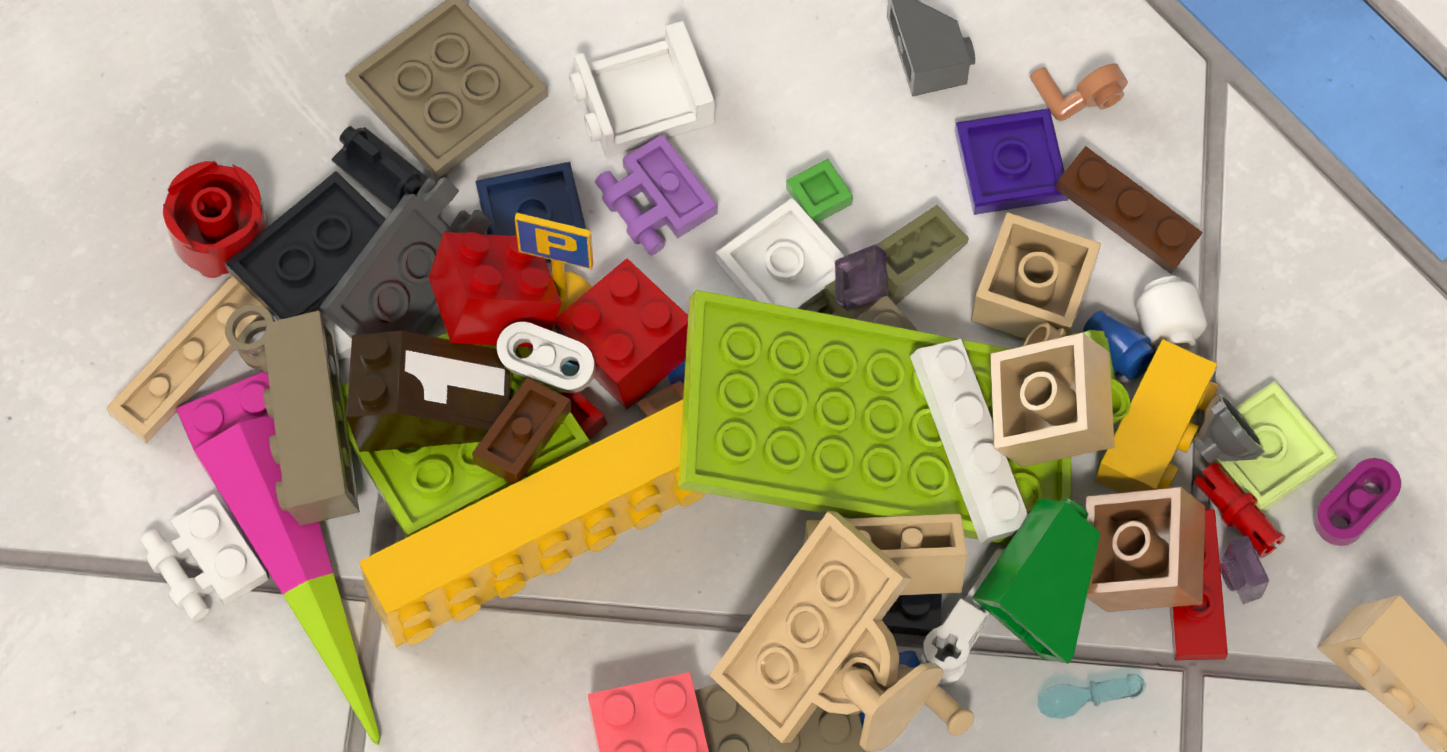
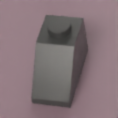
M888 0L887 19L912 97L966 85L970 65L975 64V52L970 37H962L958 21L918 0Z

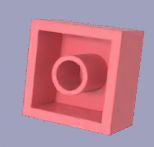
M690 672L588 694L590 716L598 752H709Z

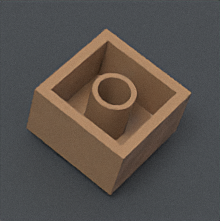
M1182 487L1086 497L1085 510L1088 513L1086 520L1101 533L1087 599L1106 612L1202 604L1205 506Z

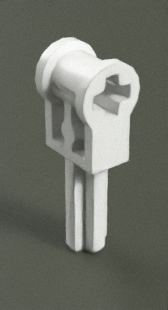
M1004 549L995 551L965 598H960L943 626L934 628L925 638L920 664L936 663L943 669V676L938 684L939 686L956 683L965 672L970 650L983 632L985 622L990 616V613L972 597ZM946 650L954 654L953 657L948 656L944 662L936 658L937 654L942 655Z

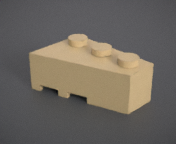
M1400 595L1356 605L1317 649L1416 731L1420 739L1435 752H1447L1446 643Z

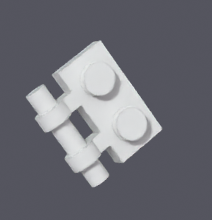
M214 494L170 520L179 536L172 542H165L157 529L148 531L140 539L148 552L146 556L147 562L155 573L161 572L171 588L169 596L179 609L184 608L193 622L201 620L209 613V608L202 598L213 591L216 592L223 605L227 606L269 580L265 570ZM189 556L193 557L203 572L195 578H188L179 562Z

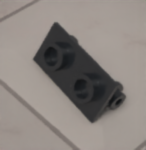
M352 126L347 127L339 138V141L344 144L343 148L331 159L333 163L391 210H394L404 195L414 194L417 197L418 191L425 181L429 179L366 127L363 129H355Z

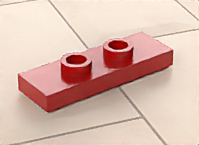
M1205 509L1202 604L1170 607L1174 661L1225 660L1228 655L1215 509Z

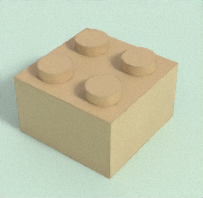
M1007 212L975 296L971 321L1027 339L1036 326L1047 322L1056 329L1063 327L1067 332L1066 336H1070L1095 270L1101 243Z
M1084 333L991 353L995 450L1024 467L1115 448L1110 356L1106 349Z

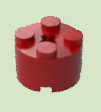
M204 161L191 165L176 175L168 187L169 193L167 194L165 204H163L162 212L177 255L189 267L199 271L208 278H216L222 274H228L225 262L234 254L244 249L257 235L268 227V219L261 194L252 176L238 166L232 164V168L217 165L216 161Z

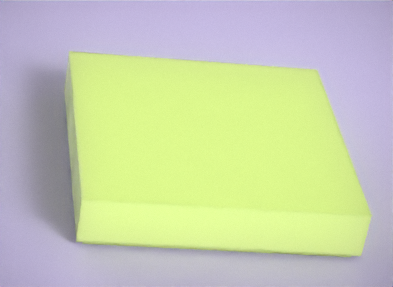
M1274 381L1236 407L1259 437L1265 453L1256 460L1221 462L1217 458L1213 461V463L1219 462L1222 465L1223 470L1245 494L1252 493L1258 500L1256 506L1263 513L1333 465L1338 456L1276 381Z

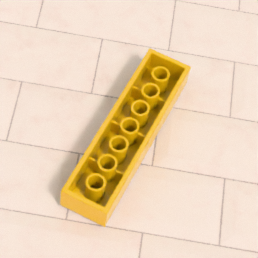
M683 399L359 561L368 596L395 647L406 642L408 645L420 643L435 632V627L451 619L456 622L465 620L477 613L481 608V604L498 595L500 598L510 597L521 591L526 586V581L542 573H545V575L558 573L572 562L573 557L587 550L591 552L601 551L614 543L617 535L632 527L636 529L646 528L658 521L662 516V512L678 504L681 507L689 506L704 497L706 493L678 489Z

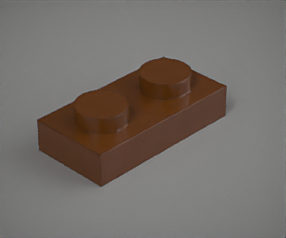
M527 377L473 451V463L512 484L521 481L572 410L571 399Z

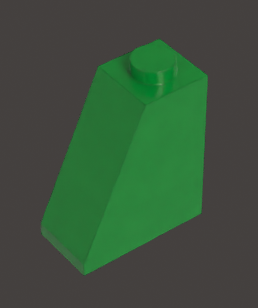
M1063 498L1061 501L1039 499L972 598L1042 659L1069 664L1076 649L1101 533L1086 520L1088 517L1087 511L1076 502L1067 498Z

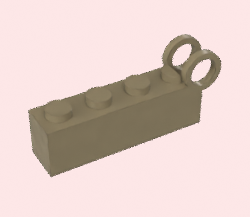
M249 304L236 309L226 322V338L231 346L239 352L240 357L248 366L263 370L265 374L268 373L270 388L264 390L263 397L267 413L271 419L274 418L276 434L270 435L269 441L273 459L277 465L280 464L282 480L276 482V494L281 509L283 511L288 510L301 526L360 512L334 330L320 311L275 321L271 313L260 305ZM251 315H258L265 319L248 325L240 334L239 339H236V328L242 319ZM265 331L259 340L249 343L255 334ZM258 353L259 359L252 358L249 354Z

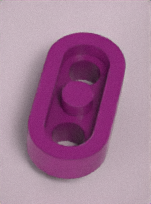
M1369 458L1358 463L1319 504L1314 516V524L1320 537L1326 542L1337 546H1346L1356 542L1395 502L1401 489V477L1397 469L1391 463L1379 458ZM1367 483L1375 484L1380 489V494L1373 495L1368 493L1364 485ZM1335 516L1342 517L1346 520L1348 526L1338 528L1332 523L1331 518Z

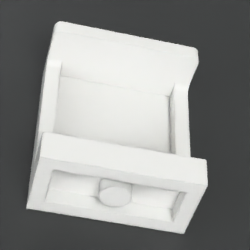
M684 21L665 26V41L589 64L584 53L574 55L575 73L569 74L572 92L577 102L585 100L589 111L588 114L584 115L587 132L592 142L600 140L606 157L643 146L661 134L665 138H669L715 124V100Z

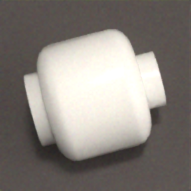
M1168 276L1150 282L1144 287V293L1137 300L1136 310L1143 335L1151 339V346L1158 348L1162 339L1185 350H1189L1194 347L1195 339L1202 335L1206 329L1207 319L1199 292L1193 284L1182 281L1180 277Z

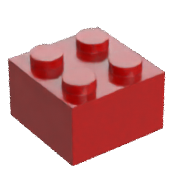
M475 232L443 233L428 278L451 343L497 346L501 332L507 326L516 322H529L550 331L552 330L562 302L545 258L519 252L517 235H485ZM523 342L517 347H533V345Z
M628 258L558 315L554 322V327L558 334L579 341L590 350L596 364L594 379L626 410L686 360L688 315Z

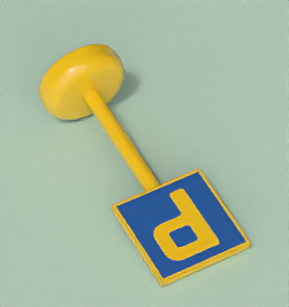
M516 212L515 226L519 252L550 259L552 262V273L550 274L562 302L558 315H560L592 288L584 277L571 271H565L564 263L592 270L594 261L591 231ZM553 325V328H552L551 331L557 333V332H556V329H555V327H554V325Z

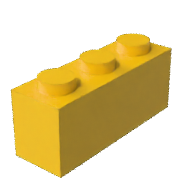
M1162 339L1130 403V410L1123 417L1114 435L1115 448L1107 449L1100 463L1095 482L1118 493L1170 488L1179 470L1178 467L1171 463L1178 450L1187 454L1192 444V439L1195 438L1199 429L1198 425L1191 422L1198 408L1203 411L1206 410L1210 400L1215 397L1219 388L1218 384L1212 382L1217 364Z

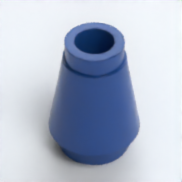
M1104 310L1094 313L1084 325L1083 332L1088 330L1104 331L1105 337L1108 338L1113 371L1116 376H1125L1128 380H1134L1147 371L1156 353V350L1151 347L1150 338L1113 316L1108 315Z

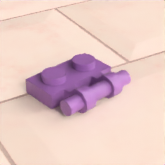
M663 134L622 158L623 168L629 174L627 177L618 182L611 171H605L595 180L596 185L603 193L602 201L611 212H618L628 226L626 229L627 234L635 244H642L651 256L660 252L665 246L664 241L657 233V230L667 224L678 239L718 214L716 202ZM641 192L654 207L642 214L632 200L633 197Z

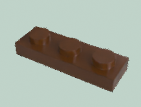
M1086 146L1054 187L1171 275L1203 233Z

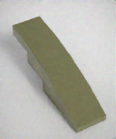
M936 205L867 250L862 262L843 274L847 285V297L845 299L838 295L834 280L825 286L821 298L803 310L856 319L870 304L885 293L897 305L968 243L969 238Z

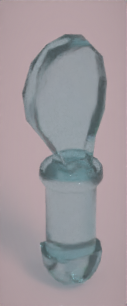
M1127 674L1126 677L1101 682L1090 681L1089 687H1077L1071 684L1054 685L1045 689L1038 696L1037 706L1040 712L1049 718L1064 719L1075 715L1087 702L1093 701L1094 706H1099L1102 702L1131 697V699L1143 694L1146 689V683L1139 675Z

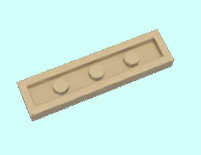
M231 276L106 407L109 415L147 444L177 412L176 408L184 405L235 351L225 335V326L230 315L244 305H263ZM251 315L242 319L236 328V339H239L240 334L248 325L264 320V318L258 315Z

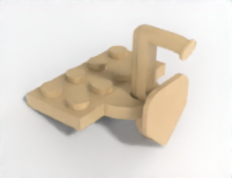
M833 511L826 513L709 675L781 743H791L817 707L829 713L845 715L863 712L865 719L860 746L867 752L879 751L892 744L902 734L924 704L946 723L948 732L953 736L963 734L974 722L973 712L964 709L938 685L943 676V669L936 663H923L915 668L899 664V653L894 636L884 624L882 618L912 578L838 512Z

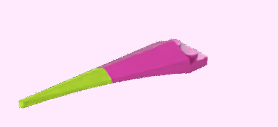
M261 372L177 407L176 411L198 461L284 596L372 742L379 745L380 735L320 524L316 522L301 526L288 510L283 511L277 499L276 482L282 480L280 464L277 465L273 459L269 441L270 435L276 434L274 418L271 419L267 413L263 397L264 390L270 388L268 373Z

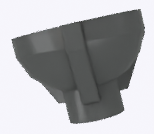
M1218 393L1213 397L1205 410L1204 423L1198 435L1192 439L1196 449L1210 464L1217 458L1221 462L1258 459L1265 453V450L1255 431L1236 406L1223 394Z

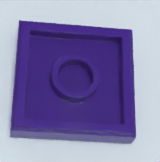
M1050 108L955 123V135L973 215L1068 201L1066 196L1054 188L1065 170Z

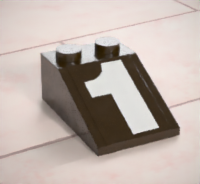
M402 330L352 335L346 418L359 452L481 442L511 400L512 372L503 365L497 354V349L474 344H454L448 339Z

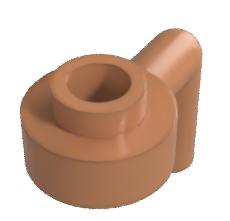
M1108 64L1087 75L1078 84L1077 90L1064 98L1046 67L1039 68L1030 75L1031 81L1047 107L1050 108L1051 114L1059 121L1070 118L1085 107L1098 106L1099 109L1103 110L1115 105L1124 97L1123 90L1128 84V80L1118 64Z

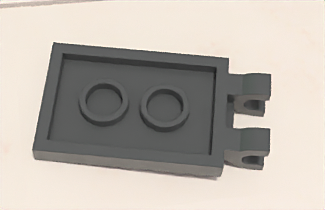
M429 178L418 191L417 197L414 194L403 196L319 307L351 339L352 335L401 330L424 335L440 314L428 276L443 233L475 232L484 234L492 224L480 210H474L471 215L465 210H461L453 220L451 227L439 216L442 210L459 192L447 178H441L438 183Z

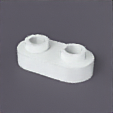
M516 322L507 326L501 332L497 341V354L509 371L525 378L528 377L565 393L579 392L585 389L595 376L596 364L594 357L583 343L532 323ZM523 342L533 345V352L527 358H519L515 354L517 346ZM569 360H575L580 364V369L574 376H565L562 373V366Z

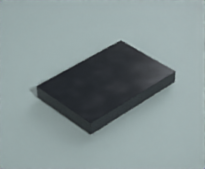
M335 171L257 235L244 249L225 262L227 271L277 320L320 311L319 307L386 218Z

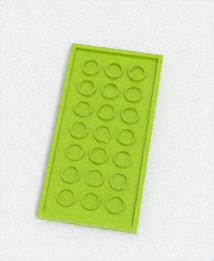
M695 290L689 297L678 489L825 514L828 511L838 512L842 517L848 518L961 514L964 537L978 539L910 358L917 349L958 339ZM962 340L993 421L991 353L1009 350L1010 348ZM1006 457L1028 514L1039 499L1061 501L1063 498L1071 500V457L1024 467ZM1014 535L990 542L1009 544Z

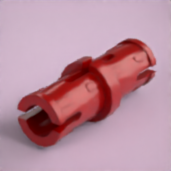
M1215 462L1204 469L1202 473L1206 477L1203 478L1201 475H1198L1194 484L1222 513L1221 520L1227 527L1234 526L1255 549L1260 558L1268 556L1277 549L1273 543L1276 542L1280 545L1284 541L1285 535L1256 506L1258 503L1256 497L1252 493L1245 494L1223 470L1219 462Z

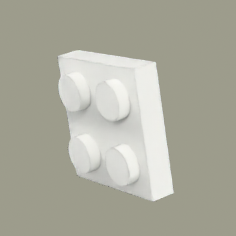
M793 198L716 252L718 264L750 300L802 310L822 297L825 286L835 280L837 272L843 275L854 268Z

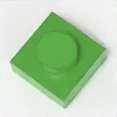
M829 159L786 180V190L815 224L852 205L853 195Z

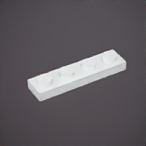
M958 339L917 349L910 358L980 544L1015 535L1028 516L1006 456L994 449L993 421L962 340Z

